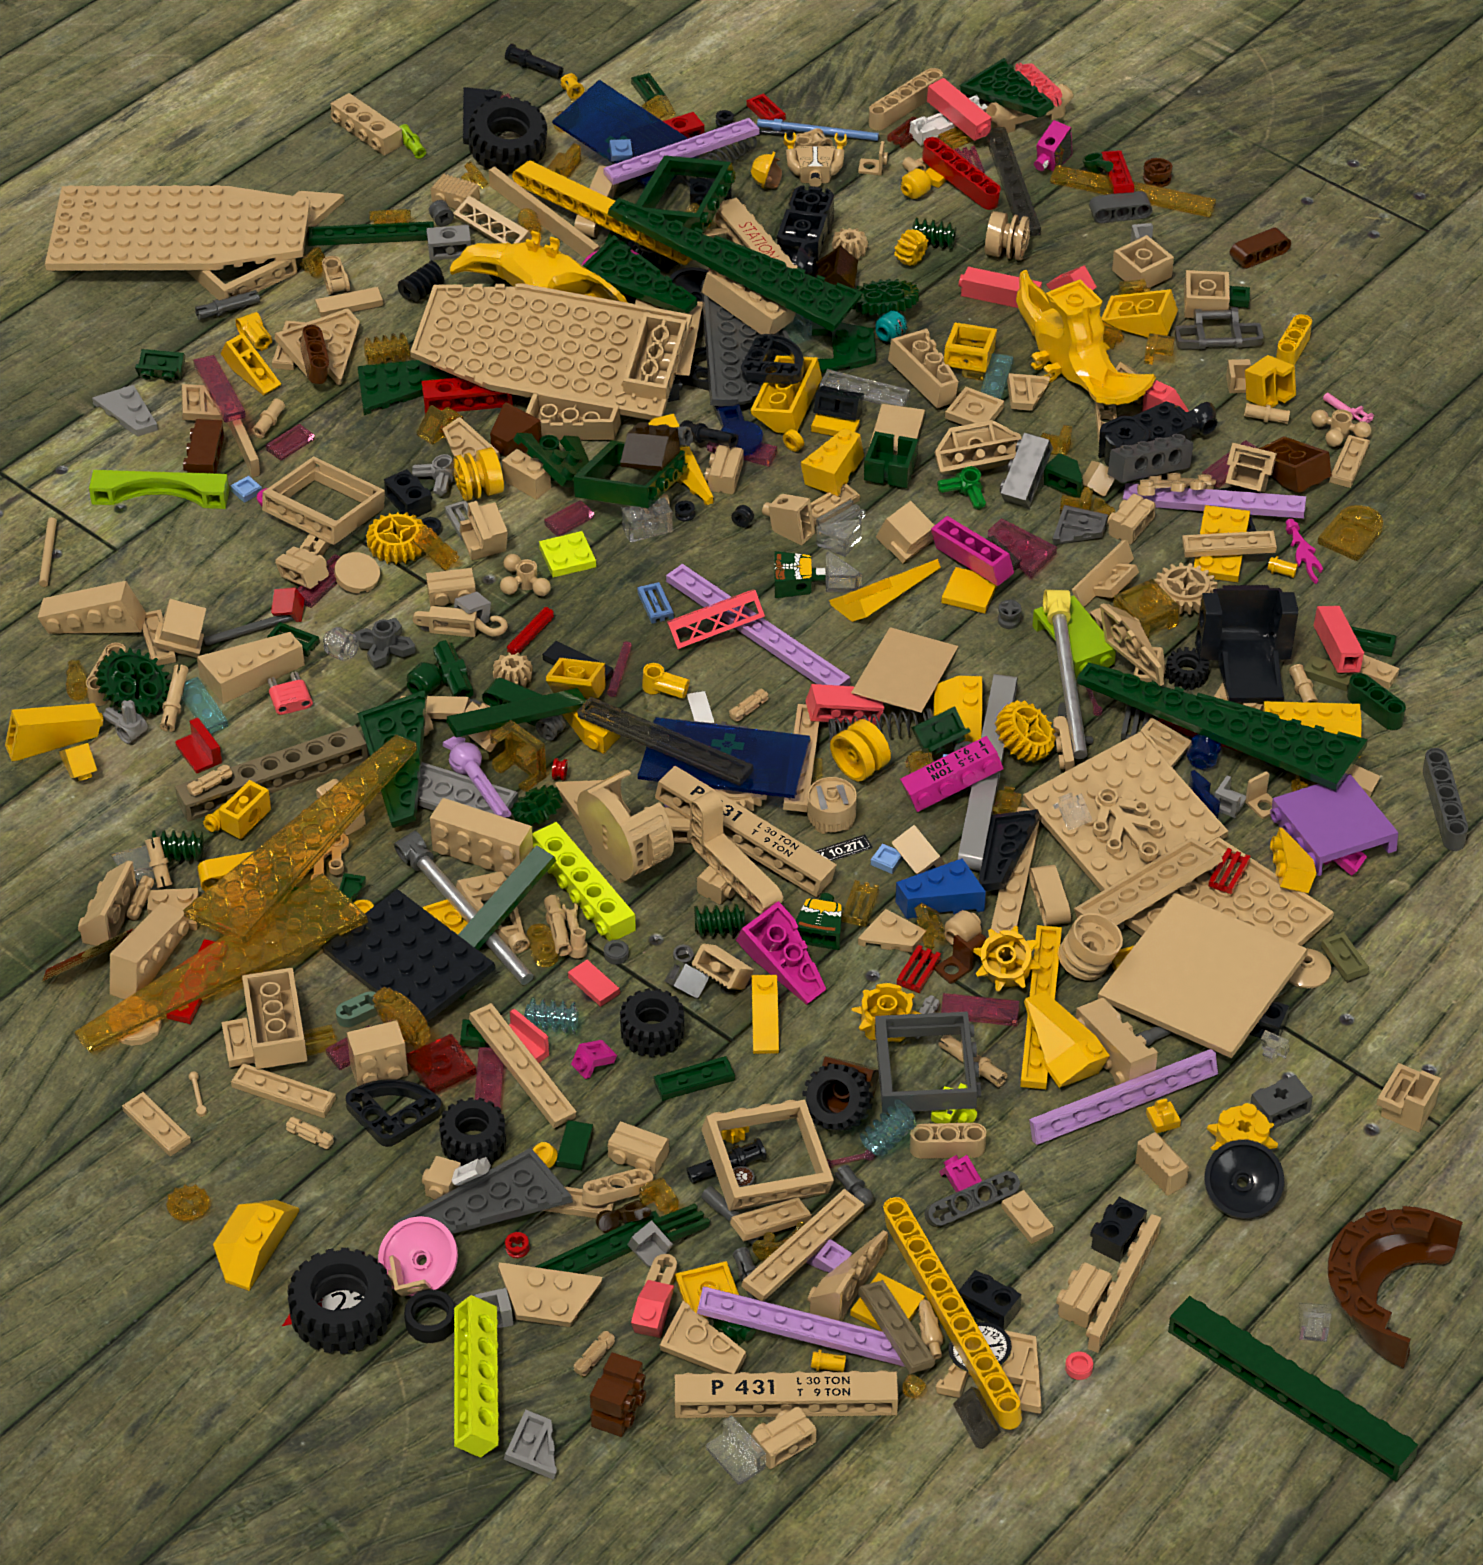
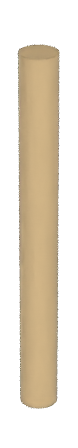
M53 517L49 518L47 522L39 585L42 587L48 586L57 524V520Z

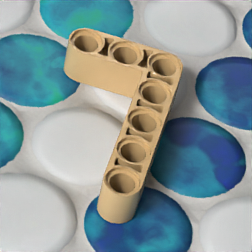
M711 790L691 801L690 841L694 850L759 914L765 912L778 901L782 903L783 895L778 886L723 833V803L719 795Z

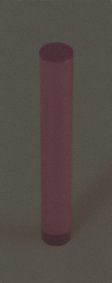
M628 641L623 642L607 691L610 697L616 696L632 647V644Z

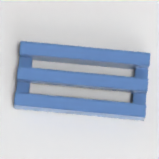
M659 582L637 587V593L651 623H656V619H659L660 622L665 621V617L674 619L673 610ZM653 589L656 590L665 611L661 610L652 591ZM645 591L647 592L656 613H654L651 604L645 594Z

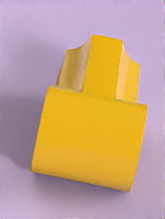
M257 312L235 320L239 334L244 333L255 349H260L261 351L268 349V346L272 343V337L264 328L262 319Z
M649 663L644 667L642 689L646 693L658 694L663 692L679 698H685L690 685L689 679L664 672V668L658 663Z

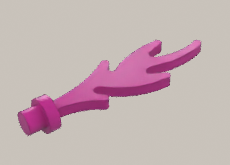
M1288 519L1285 529L1288 534L1292 535L1291 546L1299 545L1295 554L1296 564L1299 567L1301 561H1304L1309 577L1317 584L1318 578L1315 576L1312 566L1320 573H1322L1323 567L1313 555L1316 549L1309 545L1299 534V524L1294 519Z

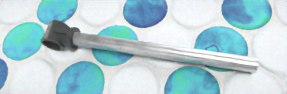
M414 830L396 841L394 848L401 860L406 864L410 862L411 867L415 871H422L464 920L469 923L476 915V909L433 862V853L427 849L420 834ZM494 932L485 942L486 945L522 985L531 982L533 974L499 935Z

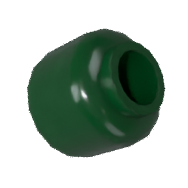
M427 662L419 663L407 674L408 690L412 694L425 690L427 696H429L441 685L439 668Z

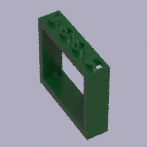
M664 155L636 204L650 211L662 214L666 220H678L683 222L684 227L692 230L698 228L705 233L715 213L719 210L722 201L727 196L730 187L735 182L736 172L733 169L732 163L728 161ZM674 175L715 179L696 213L655 209Z
M611 440L573 477L575 497L649 509L686 472L688 464L685 463V451L680 450V453L662 471L659 470L646 485L604 479L618 464L621 465L620 462L625 442Z

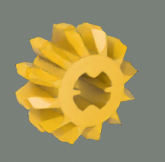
M907 229L905 234L902 233L901 238L897 240L898 243L894 248L896 250L894 256L904 265L915 266L918 261H921L922 256L925 255V250L928 248V239L918 230Z

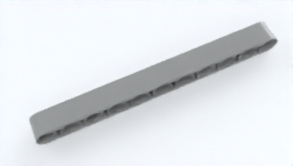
M994 674L981 738L988 737L1003 764L1005 744L998 740L1000 735L995 732L997 727L994 723L997 721L998 713L1007 704L1015 701L1018 677ZM1001 771L973 784L971 787L958 853V860L963 858L970 870L981 871Z

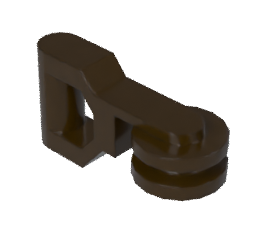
M635 1200L617 1210H603L599 1212L595 1221L597 1227L604 1233L618 1228L619 1220L623 1223L638 1221L648 1217L651 1214V1210L641 1201Z

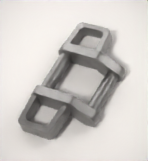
M1238 307L1230 308V310L1210 311L1194 309V325L1176 326L1175 339L1177 347L1183 349H1205L1206 347L1221 346L1242 348L1262 345L1263 332L1260 323H1239ZM1230 318L1232 337L1205 338L1202 319ZM1241 332H1255L1257 337L1242 338ZM1195 334L1196 340H1185L1180 335Z

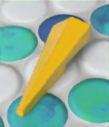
M674 413L654 418L648 423L655 426L666 424L669 427H680ZM680 447V450L685 451V463L688 466L686 472L677 481L688 486L693 495H699L705 505L713 504V495L690 447Z
M938 559L932 560L843 596L829 600L830 605L851 622L866 618L941 568Z

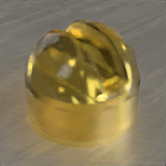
M908 1374L902 1384L904 1395L911 1398H918L926 1389V1384L912 1374Z

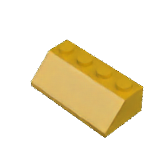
M777 355L774 362L795 363L790 356ZM803 357L805 364L804 377L796 384L764 382L750 410L751 414L774 432L786 433L789 429L798 431L822 379L818 358Z
M1264 701L1263 711L1278 714L1280 719L1287 721L1296 719L1301 721V725L1312 728L1318 725L1324 727V731L1338 734V731L1361 737L1362 720L1360 704Z

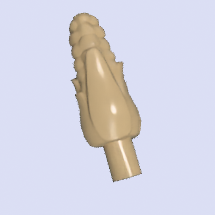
M923 1299L919 1303L918 1308L920 1323L918 1324L920 1326L921 1339L926 1347L930 1349L933 1358L939 1359L942 1357L940 1346L943 1343V1334L939 1328L938 1317H935L932 1305L929 1301Z

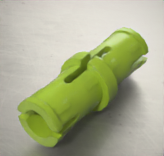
M407 124L399 126L402 129V137L406 148L412 151L415 158H423L426 155V149L420 143L418 135L414 134Z

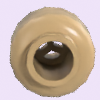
M965 910L959 911L946 922L945 938L951 945H953L955 935H959L966 942L971 940L977 934L982 933L980 918L975 913Z

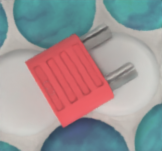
M293 672L290 674L291 682L279 685L274 677H272V681L271 678L268 679L269 694L279 715L304 710L313 704L307 686L300 679L298 672H295V675Z

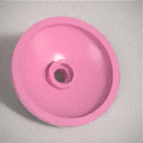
M412 1217L399 1222L386 1234L379 1249L378 1263L384 1265L388 1274V1270H391L389 1256L394 1255L401 1263L404 1284L426 1280L431 1285V1290H439L450 1280L456 1269L458 1248L454 1236L441 1222L429 1217ZM426 1257V1263L419 1265L420 1259Z

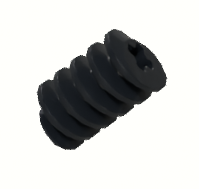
M429 261V263L398 282L399 293L407 300L419 301L420 298H424L426 294L431 293L433 285L444 284L445 280L441 268L436 262Z

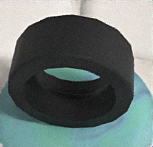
M431 1289L417 1292L410 1297L404 1311L405 1326L408 1333L415 1340L423 1343H436L449 1337L454 1331L455 1304L453 1299L447 1293ZM428 1307L440 1308L447 1314L443 1321L435 1325L420 1324L414 1317L420 1310Z

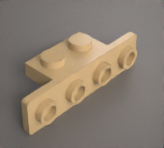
M1122 540L1072 589L1074 596L1083 607L1095 596L1106 598L1117 596L1139 573L1137 565L1129 564L1134 559L1127 540Z

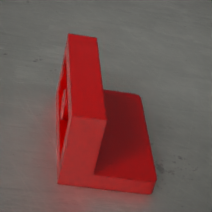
M197 717L190 720L191 734L175 741V745L194 772L200 773L222 763L220 746L200 719Z

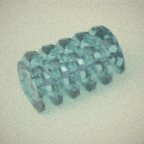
M532 997L530 1003L526 1006L524 1017L538 1028L541 1024L543 1031H548L551 1025L553 1032H558L561 1026L563 1033H568L571 1027L572 1032L576 1034L579 1013L575 1001H572L570 1008H567L565 1000H562L560 1006L557 1007L555 999H552L550 1005L546 1006L545 998H542L540 1004L536 1005L535 997Z
M899 1099L894 1101L896 1108L893 1106L887 1108L889 1115L884 1112L880 1114L882 1122L878 1119L873 1121L875 1129L867 1126L865 1128L867 1135L860 1133L864 1146L877 1156L883 1157L886 1155L887 1151L895 1146V1143L902 1140V1136L905 1137L909 1134V1130L916 1127L917 1122L913 1112Z

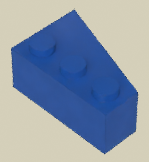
M962 858L896 882L895 902L907 919L938 916L939 912L953 911V914H956L961 910L976 909V912H984L986 891Z

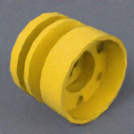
M492 447L476 451V461H474L470 452L465 453L464 458L461 454L454 456L455 482L464 501L472 500L473 496L476 499L481 498V487L487 496L504 491V480L500 462Z

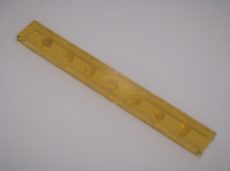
M1056 165L1050 178V183L1104 195L1114 194L1106 175ZM1133 181L1134 192H1145L1151 205L1211 217L1216 205V199Z

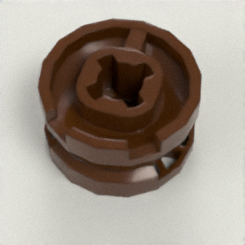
M1163 158L1147 160L1143 168L1144 183L1155 188L1168 186L1172 179L1173 166L1171 162Z

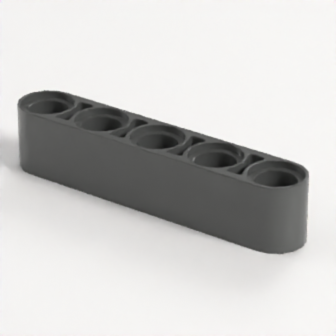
M1430 748L1425 754L1423 776L1443 845L1451 851H1459L1465 846L1468 824L1448 756L1440 748Z

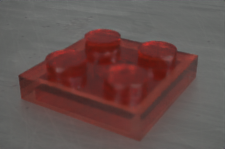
M452 1033L406 1054L407 1062L421 1082L434 1093L477 1074L475 1065Z

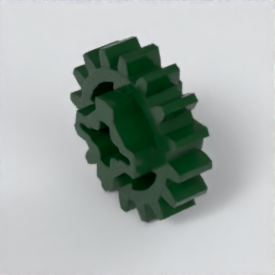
M543 785L541 789L535 787L529 790V792L527 791L525 793L526 796L519 797V802L514 803V808L511 812L515 821L532 826L535 822L540 824L549 820V816L556 814V809L562 807L561 803L564 800L557 787L554 788L553 785H550L547 788L546 785Z

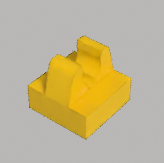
M1166 1098L1156 1101L1154 1106L1146 1109V1116L1156 1133L1180 1127L1181 1120L1171 1101L1168 1102Z

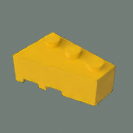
M843 428L800 462L805 485L827 493L830 492L839 497L843 484H847L849 481L848 476L856 470L864 457L861 435Z

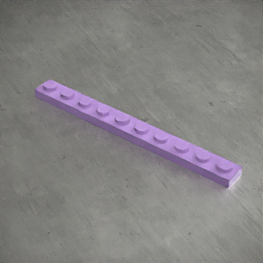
M681 564L666 575L667 583L703 607L731 598L730 595L684 564ZM740 606L733 609L739 611ZM746 606L743 607L741 612L749 617L756 614ZM728 610L723 612L720 619L731 624L734 622L737 614ZM739 616L737 621L742 620L745 617ZM764 618L735 627L742 634L816 684L848 686L850 684V676Z

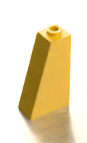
M95 703L14 709L11 711L5 747L11 761H18L98 737L99 729L103 726V716L101 712H98Z

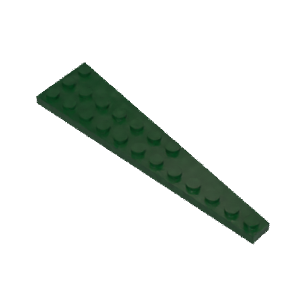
M618 198L608 210L607 215L617 221L634 228L636 231L661 242L832 332L861 299L863 293L840 283L833 285L825 282V277L817 275L815 278L807 275L804 269L799 267L789 268L781 260L771 258L768 255L716 235L712 238L703 234L701 229H689L683 226V222L666 220L662 214L650 211L624 199Z
M1089 662L1077 676V684L1335 791L1367 747L1368 739L1340 731H1338V734L1324 731V727L1315 725L1314 728L1301 725L1300 720H1283L1279 718L1278 714L1264 712L1253 707L1202 693H1197L1196 696L1185 693L1184 689L1175 686L1174 689L1160 686L1153 680L1152 682H1145L1136 675L1122 673L1121 671Z

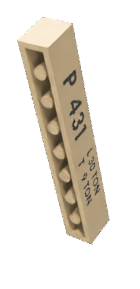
M674 766L658 782L655 798L690 819V802L711 790L715 791L723 803V833L743 853L815 897L831 883L837 864L677 766Z
M881 1370L877 1372L824 1371L821 1373H805L798 1371L794 1373L741 1372L738 1374H722L716 1372L711 1374H675V1418L777 1417L781 1411L786 1409L790 1411L795 1407H799L806 1416L897 1415V1372Z

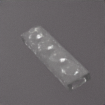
M828 369L820 382V387L827 386L864 393L865 401L881 405L889 404L904 407L910 397V389Z

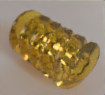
M403 332L399 333V338L394 333L391 334L390 340L386 335L382 336L381 341L375 336L373 343L369 338H365L364 354L367 365H369L370 359L373 360L374 364H377L379 357L383 363H386L387 356L390 357L392 362L395 360V355H398L400 360H403L404 353L407 354L409 359L411 358L409 342Z

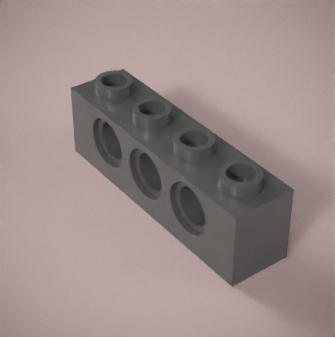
M1173 434L1167 438H1155L1153 441H1140L1138 444L1122 445L1120 448L1111 449L1108 475L1123 483L1190 468L1194 443L1186 439L1184 435Z

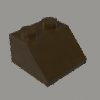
M840 245L816 262L813 277L816 278L819 275L825 277V282L833 285L840 283L854 289L858 260Z
M646 422L637 423L627 433L620 462L621 467L662 471L680 453L678 428L669 427L666 424L655 426L649 425Z

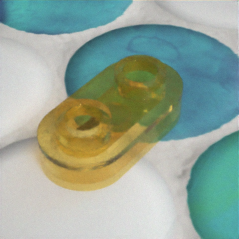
M408 209L369 212V221H374V224H384L386 221L407 223V220L411 219V210Z
M545 924L530 926L527 930V938L530 941L529 948L534 962L541 967L555 965L559 959V954L555 951L551 929Z

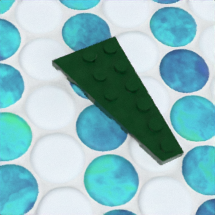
M1005 58L959 85L961 92L964 94L977 96L992 103L996 102L1001 106L1037 118L1045 116L1047 112L1054 109L1052 101L1044 93L1038 92V88L1035 85L1032 86L1031 82L1022 73L1015 71L1014 66L1008 64Z
M615 235L582 265L610 283L619 292L663 309L689 314L697 306V298L682 286L673 284L670 277H664L660 274V270L640 254L635 255L627 244L622 245L619 242V238Z
M419 360L357 366L364 416L370 414L372 409L378 407L385 409L390 407V403L396 401L406 402L423 396L422 381L460 378Z
M425 690L357 713L392 828L416 821L427 693Z

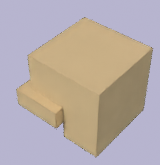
M1232 443L1227 465H1230L1226 483L1265 492L1269 475H1272L1277 453Z
M477 501L468 503V519L460 521V534L471 560L505 552L508 531L496 503L479 506Z
M909 501L885 520L876 538L904 564L934 541L931 528L935 525L912 501Z
M170 599L163 622H158L152 646L197 658L200 654L204 637L201 629L206 608Z
M1398 1063L1377 1099L1376 1105L1382 1107L1381 1116L1416 1132H1420L1436 1105L1441 1078L1423 1070L1419 1072Z

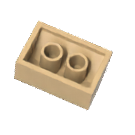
M126 861L107 872L104 880L99 882L97 894L94 899L90 900L88 911L78 924V931L81 932L83 943L96 946L118 935L127 918L125 913L137 888L133 861Z

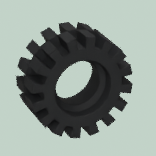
M1184 647V651L1178 648L1176 652L1173 650L1171 655H1168L1165 674L1170 684L1175 683L1174 687L1182 686L1184 690H1186V687H1189L1190 690H1194V686L1200 688L1201 684L1204 685L1206 683L1209 661H1199L1195 648L1192 651H1189V647ZM1182 667H1190V668H1192V669H1194V670H1184V669H1181V668H1182Z

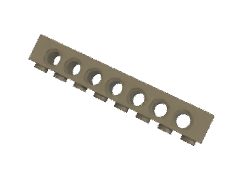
M356 725L230 767L233 773L232 777L226 780L223 779L221 783L206 791L203 790L197 796H191L187 789V785L194 780L175 786L177 803L187 822L215 812L249 780L268 789L269 794L367 761V744Z

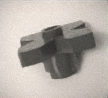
M397 618L378 620L372 630L365 628L354 633L358 646L370 649L367 652V657L373 668L387 664L390 653L401 657L415 653V644L411 638L400 636L402 625Z

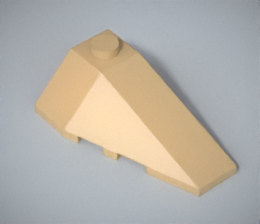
M1105 603L1101 604L1100 609L1105 642L1158 685L1162 686L1164 684L1162 665L1139 620L1124 610Z
M884 1230L822 1278L817 1287L814 1286L808 1296L810 1314L843 1321L859 1295V1287L866 1284L887 1250L888 1232Z

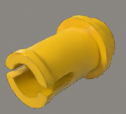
M1279 556L1270 558L1267 570L1271 571V574L1276 572L1291 578L1295 577L1298 564L1278 559Z
M225 803L212 814L205 816L203 824L208 831L214 832L221 829L219 809Z
M822 1350L813 1352L811 1368H815L816 1372H819V1369L844 1372L846 1355L821 1353Z

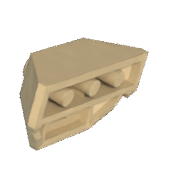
M993 420L949 428L934 452L939 473L956 475L961 473L965 467L972 466L981 471L1006 465L1011 459L1014 460L1016 444L1019 439H1022L1021 435Z

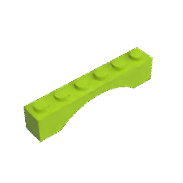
M93 470L89 492L92 505H116L122 501L145 495H171L185 498L202 508L226 509L229 483L227 474Z

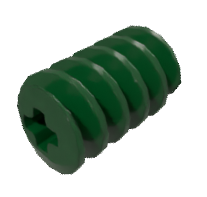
M918 217L915 218L912 229L918 230L928 239L927 245L931 240L933 247H936L939 242L941 248L948 244V248L953 249L956 227L952 229L951 222L945 228L943 221L936 226L935 220H932L931 224L928 225L927 219L924 218L922 224H919Z
M153 830L151 835L154 848L153 838L158 837L156 830ZM165 830L162 831L160 841L165 858L168 857V861H171L174 855L176 861H181L184 856L185 861L190 862L192 856H194L195 861L200 862L204 850L203 832L197 838L195 831H192L190 838H187L185 831H182L180 837H177L175 830H172L170 837H167Z
M725 904L722 912H720L718 905H714L713 911L710 912L708 906L705 905L702 913H700L698 906H694L695 932L698 930L700 937H704L706 930L709 931L711 937H714L716 929H718L720 936H724L726 929L729 930L731 936H734L736 929L740 932L745 927L744 906L742 911H740L738 905L734 904L733 910L730 911L728 905Z

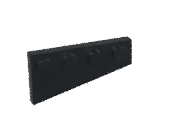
M463 87V144L469 145V123L474 110L477 107H481V104L485 101L490 102L492 98L502 99V91Z
M1038 809L991 815L979 876V883L985 891L1005 888L1040 818Z

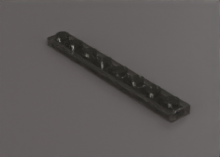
M991 128L990 133L985 138L1013 217L1014 215L1019 216V225L1023 216L1029 217L1030 237L1041 235V227L1006 128Z
M590 697L577 710L578 718L738 786H741L753 773V765L596 698Z

